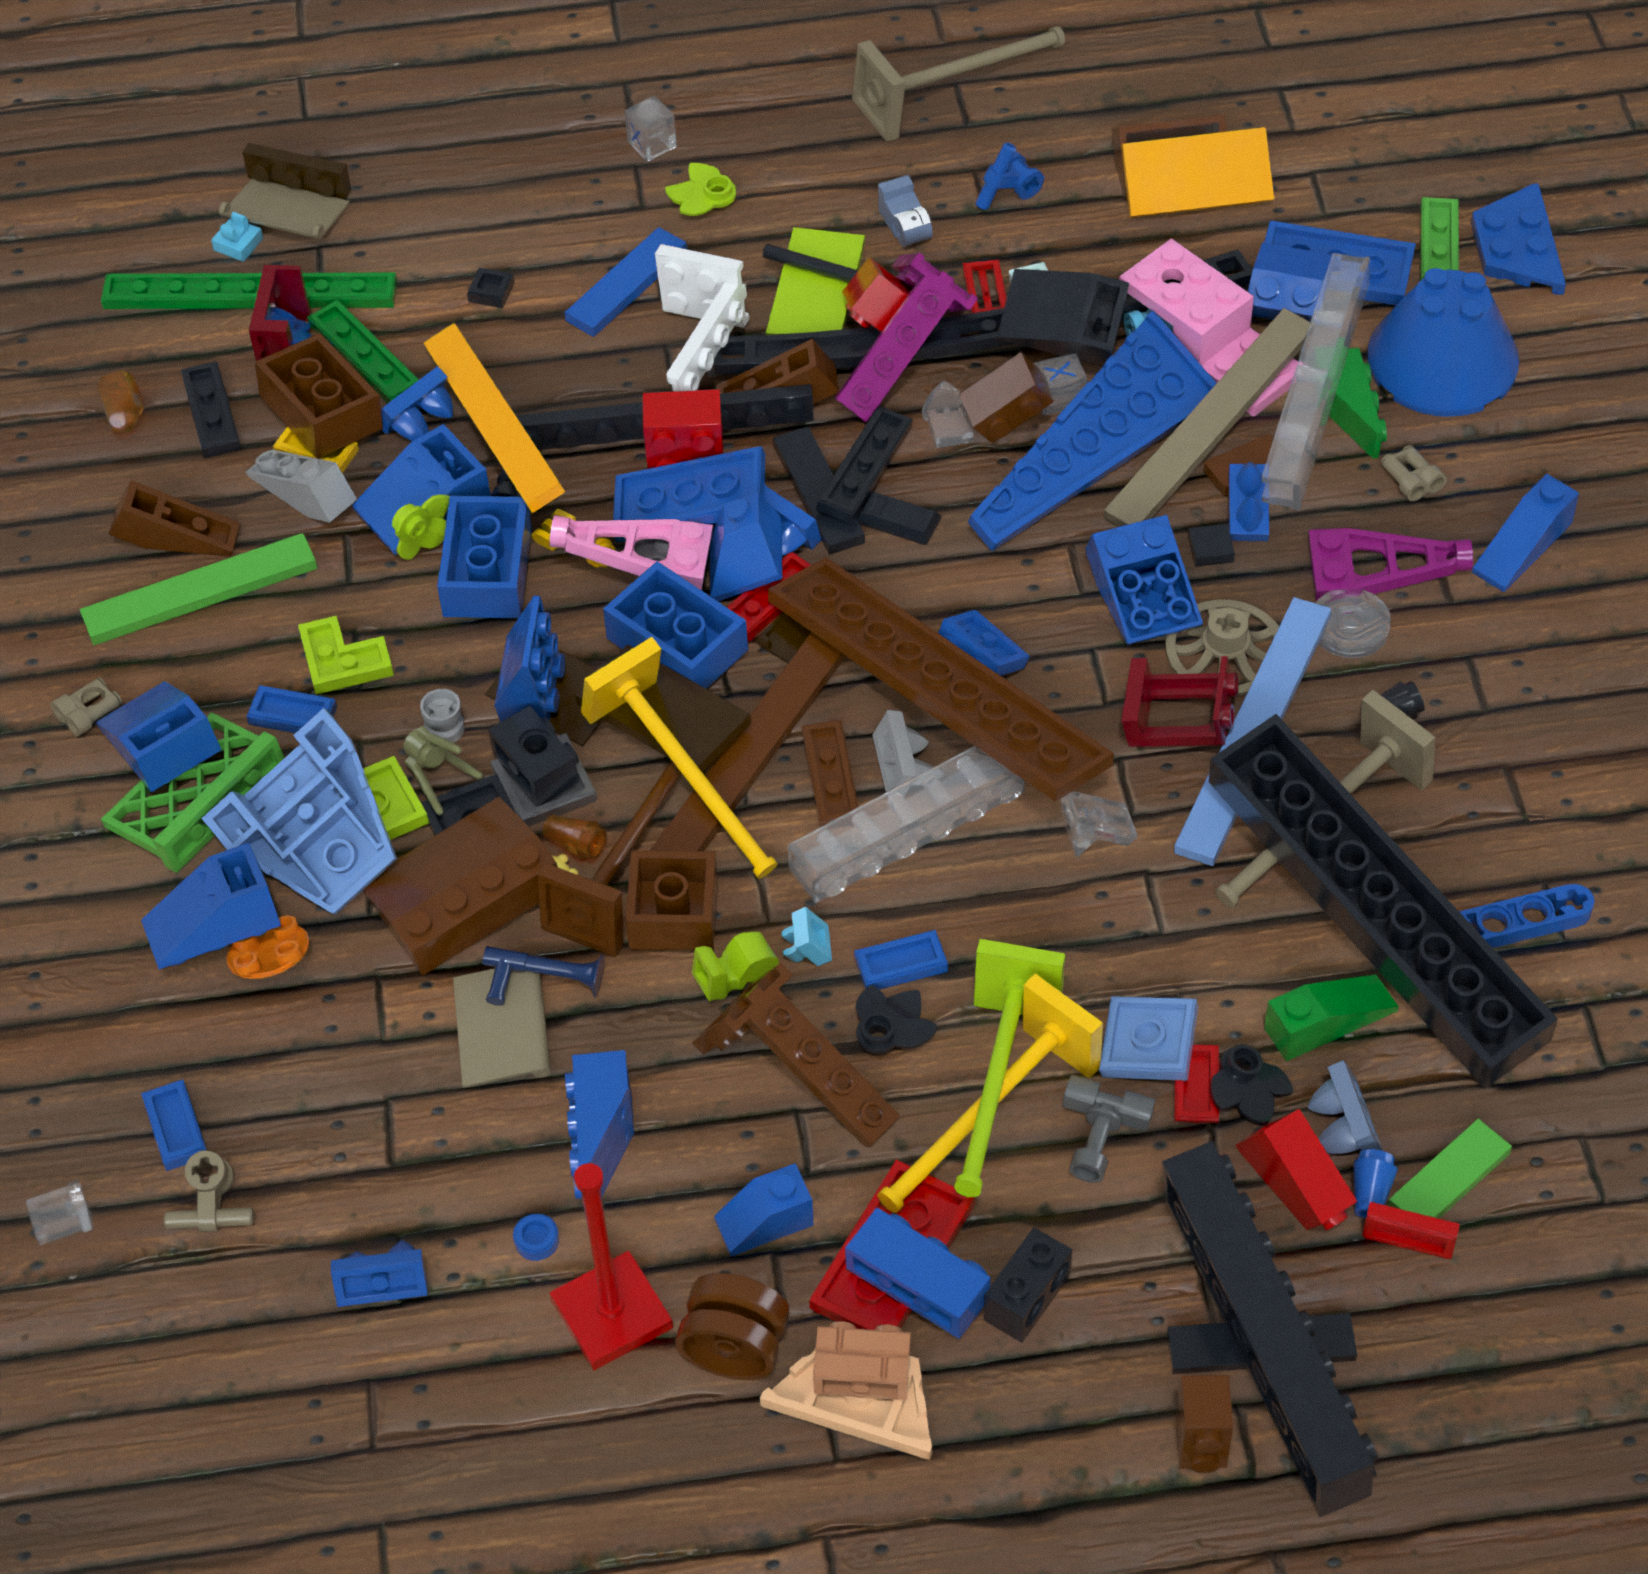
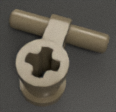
M203 1150L193 1154L186 1163L185 1177L188 1183L198 1190L197 1210L167 1211L163 1218L164 1226L167 1229L198 1228L200 1232L219 1231L220 1227L252 1225L255 1220V1214L251 1207L221 1209V1196L226 1194L234 1183V1171L231 1165L212 1151ZM211 1166L218 1170L217 1174L210 1175L209 1182H206L202 1179V1175L210 1173Z

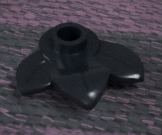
M873 985L867 987L860 994L856 1002V1012L860 1019L856 1030L859 1045L870 1053L881 1054L892 1050L894 1047L913 1049L927 1043L935 1035L937 1025L929 1020L920 1018L922 1005L919 990L901 992L886 998L877 987ZM874 1033H882L885 1036L873 1037L871 1035Z
M1241 1044L1228 1049L1223 1054L1220 1060V1071L1213 1076L1210 1091L1212 1100L1219 1110H1227L1237 1106L1239 1113L1247 1120L1266 1125L1274 1113V1097L1292 1094L1293 1087L1282 1069L1275 1065L1264 1063L1256 1049Z

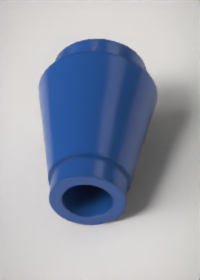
M1365 1149L1360 1151L1359 1158L1353 1161L1354 1197L1357 1200L1354 1203L1355 1215L1366 1219L1370 1202L1385 1205L1398 1171L1394 1165L1395 1157L1390 1153L1376 1149Z

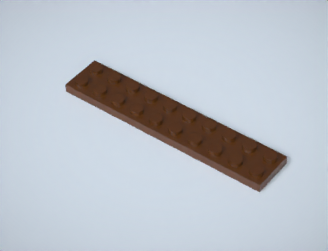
M827 557L768 589V602L1053 801H1058L1113 766L1114 753Z

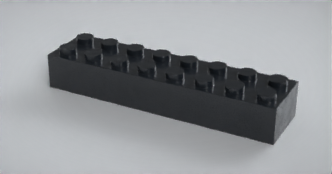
M1213 1141L1162 1161L1164 1199L1224 1322L1227 1324L1319 1517L1372 1496L1373 1478L1377 1476L1374 1462L1378 1460L1375 1447L1367 1433L1359 1434L1353 1422L1357 1418L1354 1405L1346 1392L1339 1394L1332 1378L1336 1377L1332 1361L1325 1350L1318 1352L1312 1340V1337H1315L1316 1334L1310 1317L1305 1310L1298 1312L1291 1299V1297L1295 1296L1293 1284L1285 1270L1277 1271L1271 1259L1275 1257L1272 1242L1266 1231L1258 1233L1252 1221L1256 1217L1252 1202L1246 1192L1238 1193L1232 1181L1236 1179V1173L1230 1158L1226 1153L1219 1155Z

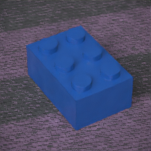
M450 496L437 585L443 617L519 618L522 614L532 533L530 509L522 497Z
M658 561L603 608L606 637L608 640L623 649L627 644L636 647L650 637H653L661 648L660 663L705 689L748 651L746 620Z

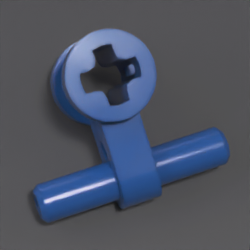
M1006 142L1003 144L994 164L989 165L983 177L985 184L977 198L976 205L982 210L989 209L998 188H1014L1015 193L1021 199H1029L1041 189L1044 183L1043 173L1037 168H1030L1026 164L1025 157L1016 152L1015 145Z

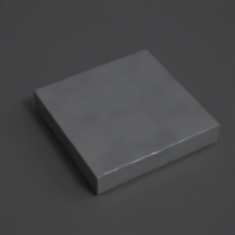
M566 733L557 736L563 744L568 742L572 746ZM498 759L490 761L494 775H498L517 815L528 827L598 801L597 793L580 759L579 763L576 764L578 783L539 806L533 802Z

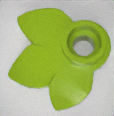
M702 163L689 164L690 181L665 187V192L671 201L681 205L680 213L689 216L702 215L713 208L728 206L736 198V187L730 178L721 175L717 168Z
M434 495L421 506L406 504L395 513L392 519V527L399 538L396 550L401 558L411 560L416 556L421 547L435 548L444 542L446 520L443 517L448 510L449 495Z

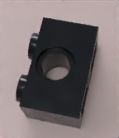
M530 705L488 729L493 755L537 806L578 783L576 764L579 763V758L575 750L568 742L563 744L557 738L555 729L549 719L545 716L540 718Z

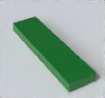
M338 300L307 317L310 327L317 334L320 333L387 404L419 380Z

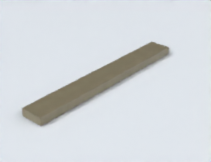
M1284 308L1104 509V518L1119 527L1151 519L1315 334V325Z

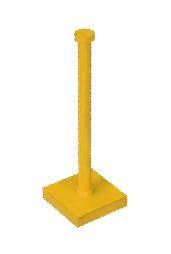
M653 637L645 640L585 678L581 713L590 725L627 702L755 867L753 869L755 876L761 879L772 872L778 865L776 860L772 856H766L641 694V692L657 682L661 648Z
M1034 974L1024 984L1023 1031L1036 1039V1041L1006 1070L998 1104L1050 1051L1089 1079L1100 1068L1103 1022L1037 974ZM981 1096L890 1188L884 1187L878 1193L880 1202L888 1210L897 1213L904 1206L903 1200L973 1130Z

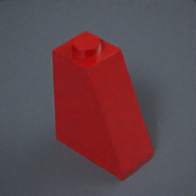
M1300 1109L1267 1124L1235 1144L1239 1153L1306 1230L1322 1225L1325 1231L1329 1230L1348 1218L1344 1210L1357 1202Z

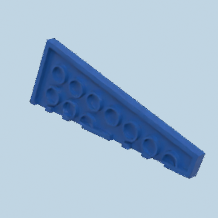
M1154 311L1150 312L1138 328L1126 338L1124 344L1113 356L1111 355L1094 378L1080 390L1058 415L1050 428L1036 440L1028 453L1014 465L1012 471L999 486H996L970 515L968 524L991 551L995 550L1177 429L1217 384L1216 381Z

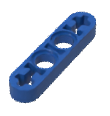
M1567 884L1459 912L1470 924L1474 925L1476 931L1492 948L1580 927L1590 920L1595 900L1591 891L1586 887L1578 884ZM1567 901H1572L1575 906L1582 905L1581 910H1576L1573 905L1566 906ZM1531 908L1538 909L1545 915V920L1531 922L1523 916L1522 912ZM1490 918L1499 919L1506 928L1501 932H1491L1484 927L1483 921Z

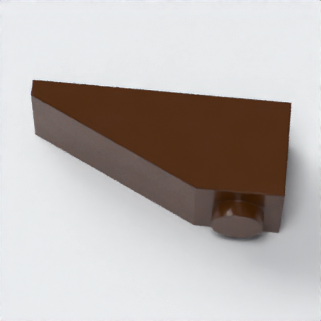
M813 339L716 386V389H720L721 394L811 384L813 404L839 392L835 364Z
M130 480L117 504L108 535L144 549L230 557L240 523Z

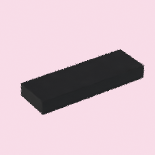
M217 361L181 369L203 457L208 458L241 450Z

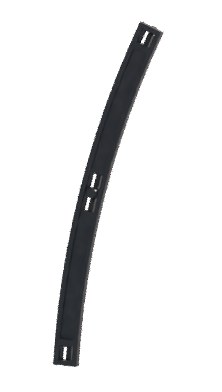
M1239 249L1203 260L1221 274L1236 269L1237 273L1226 277L1241 288L1250 285L1253 269ZM1168 279L1164 281L1167 284L1173 282L1181 283L1180 281L1175 279ZM1127 293L1120 322L1124 321L1125 313L1136 310L1143 313L1149 308ZM1004 308L941 318L911 360L1014 345V343L997 339L998 332L996 328L1000 327ZM873 326L868 327V329L864 327L807 333L729 336L726 346L721 347L714 358L715 375L742 374L811 339L827 354L836 368L856 367L882 331ZM980 331V335H973L961 338L959 335L964 333ZM723 355H745L744 358L723 359Z

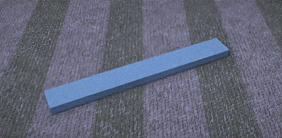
M1293 597L1234 720V727L1230 729L1226 737V743L1222 745L1220 752L1273 715L1277 714L1283 720L1331 618V608ZM1209 775L1175 843L1174 854L1214 867L1238 815L1210 785Z

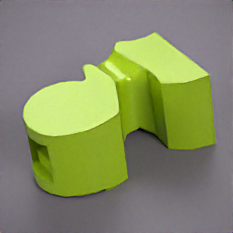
M744 932L732 938L720 958L716 957L710 947H696L692 975L709 1002L717 999L723 1000L730 991L734 989L742 990L747 982L756 981L779 964V959L770 948L762 933Z

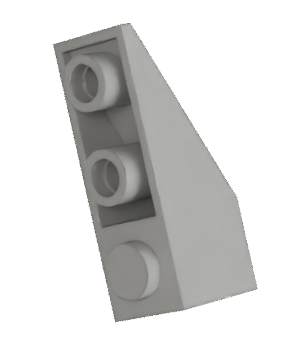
M269 450L259 455L255 460L256 463L245 472L249 478L308 518L331 522L357 500L336 462Z

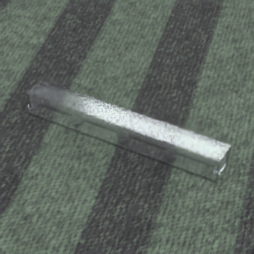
M1332 253L1262 475V482L1266 483L1262 495V502L1292 507L1295 510H1300L1369 286L1370 257L1362 258Z

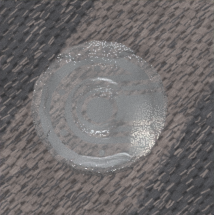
M1335 590L1327 592L1317 600L1316 604L1331 608V618L1318 643L1327 652L1343 658H1361L1374 654L1385 645L1390 634V612L1385 603L1373 593L1362 590L1360 594L1345 595L1346 590Z

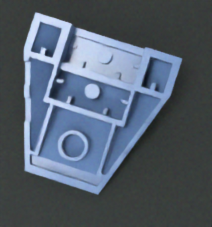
M323 708L293 735L300 743L298 747L245 795L231 791L202 820L227 850L250 843L258 865L263 872L273 876L294 891L336 915L397 860L352 739L328 710Z

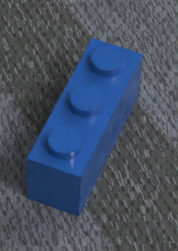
M876 1208L845 1247L846 1269L958 1339L961 1338L984 1307V1295L990 1288L991 1277L987 1275V1272L972 1260L963 1261L950 1253L947 1246L937 1238H926L916 1232L903 1217L892 1213L889 1215Z

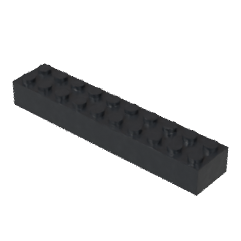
M1277 714L1210 759V785L1484 1089L1552 1040L1558 1018Z

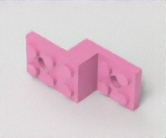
M1173 239L1164 243L1119 276V280L1129 282L1127 291L1129 295L1173 325V334L1216 383L1260 335L1251 328L1254 296ZM1168 279H1175L1180 281L1181 283L1173 282L1167 284L1164 281ZM1293 358L1246 412L1253 417L1305 378L1306 367Z

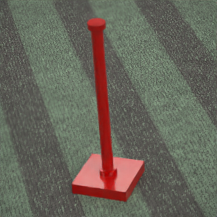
M585 1163L576 1169L574 1181L575 1186L582 1193L595 1268L549 1292L552 1304L592 1370L595 1371L673 1329V1321L630 1251L612 1259L600 1189L604 1182L603 1172L598 1165Z

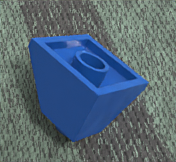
M759 491L725 503L712 532L710 543V597L718 602L782 579V518Z

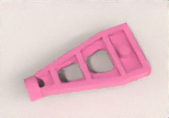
M554 515L550 533V547L562 548L566 552L640 576L656 561L638 555L634 551L635 543L642 539H663L669 543L666 559L658 562L702 590L713 525L676 519L575 521L568 517ZM597 537H624L626 543L624 550L618 552L595 544V540Z

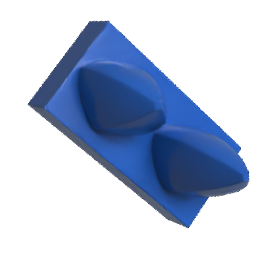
M438 366L381 409L382 430L386 435L395 430L401 436L414 441L428 433L429 428L425 418L419 411L420 409L437 417L452 418L453 403L450 394L444 387L448 377Z
M1252 462L1247 464H1229V532L1231 540L1268 541L1269 464H1254Z
M765 485L764 498L782 518V556L796 550L801 545L813 550L822 540L816 519Z
M400 1240L385 1254L367 1256L356 1251L346 1259L331 1260V1276L337 1307L428 1296V1284L422 1249L416 1250L404 1240Z

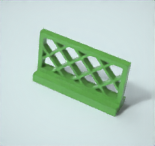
M211 712L207 718L212 729L216 728L224 732V739L217 740L221 751H224V759L205 764L203 761L169 781L168 793L149 796L150 790L141 780L101 818L104 827L159 856L166 868L178 873L215 836L202 818L231 791L245 795L284 759L275 736L265 731L258 736ZM249 745L239 756L232 757L233 748ZM222 772L212 783L205 784V775ZM197 777V786L177 790V781ZM194 799L184 810L177 811V802ZM169 804L168 814L149 818V808ZM141 810V820L127 823L120 822L127 813ZM167 826L154 839L149 837L150 829Z

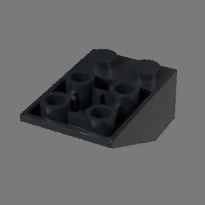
M1014 269L997 339L1103 367L1113 352L1129 282L1095 273Z

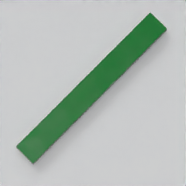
M396 272L302 273L310 308H323L335 300L341 302L346 308H394L397 288ZM262 273L106 274L101 303L103 309H254Z

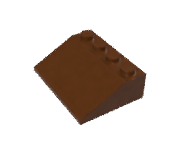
M497 797L398 858L363 890V893L423 976L539 903L538 873L545 863L556 867L558 865L537 835L500 797Z

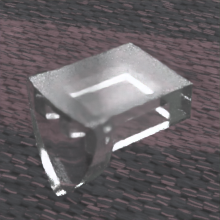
M946 381L941 382L934 388L922 409L923 419L928 421L936 448L973 442L972 426L960 398V391Z
M79 1179L68 1182L66 1187L25 1200L39 1245L82 1230L83 1232L93 1230L92 1213Z

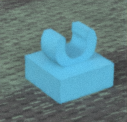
M233 212L231 218L221 225L220 230L211 239L214 251L244 262L263 240L261 228L248 224L246 216Z
M807 907L792 912L793 926L785 928L781 934L784 939L789 943H794V945L783 950V955L792 962H799L807 957L817 966L832 961L829 925Z

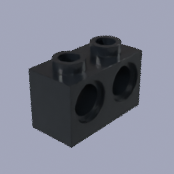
M1033 1227L985 1293L984 1321L1023 1343L1070 1277L1072 1249Z

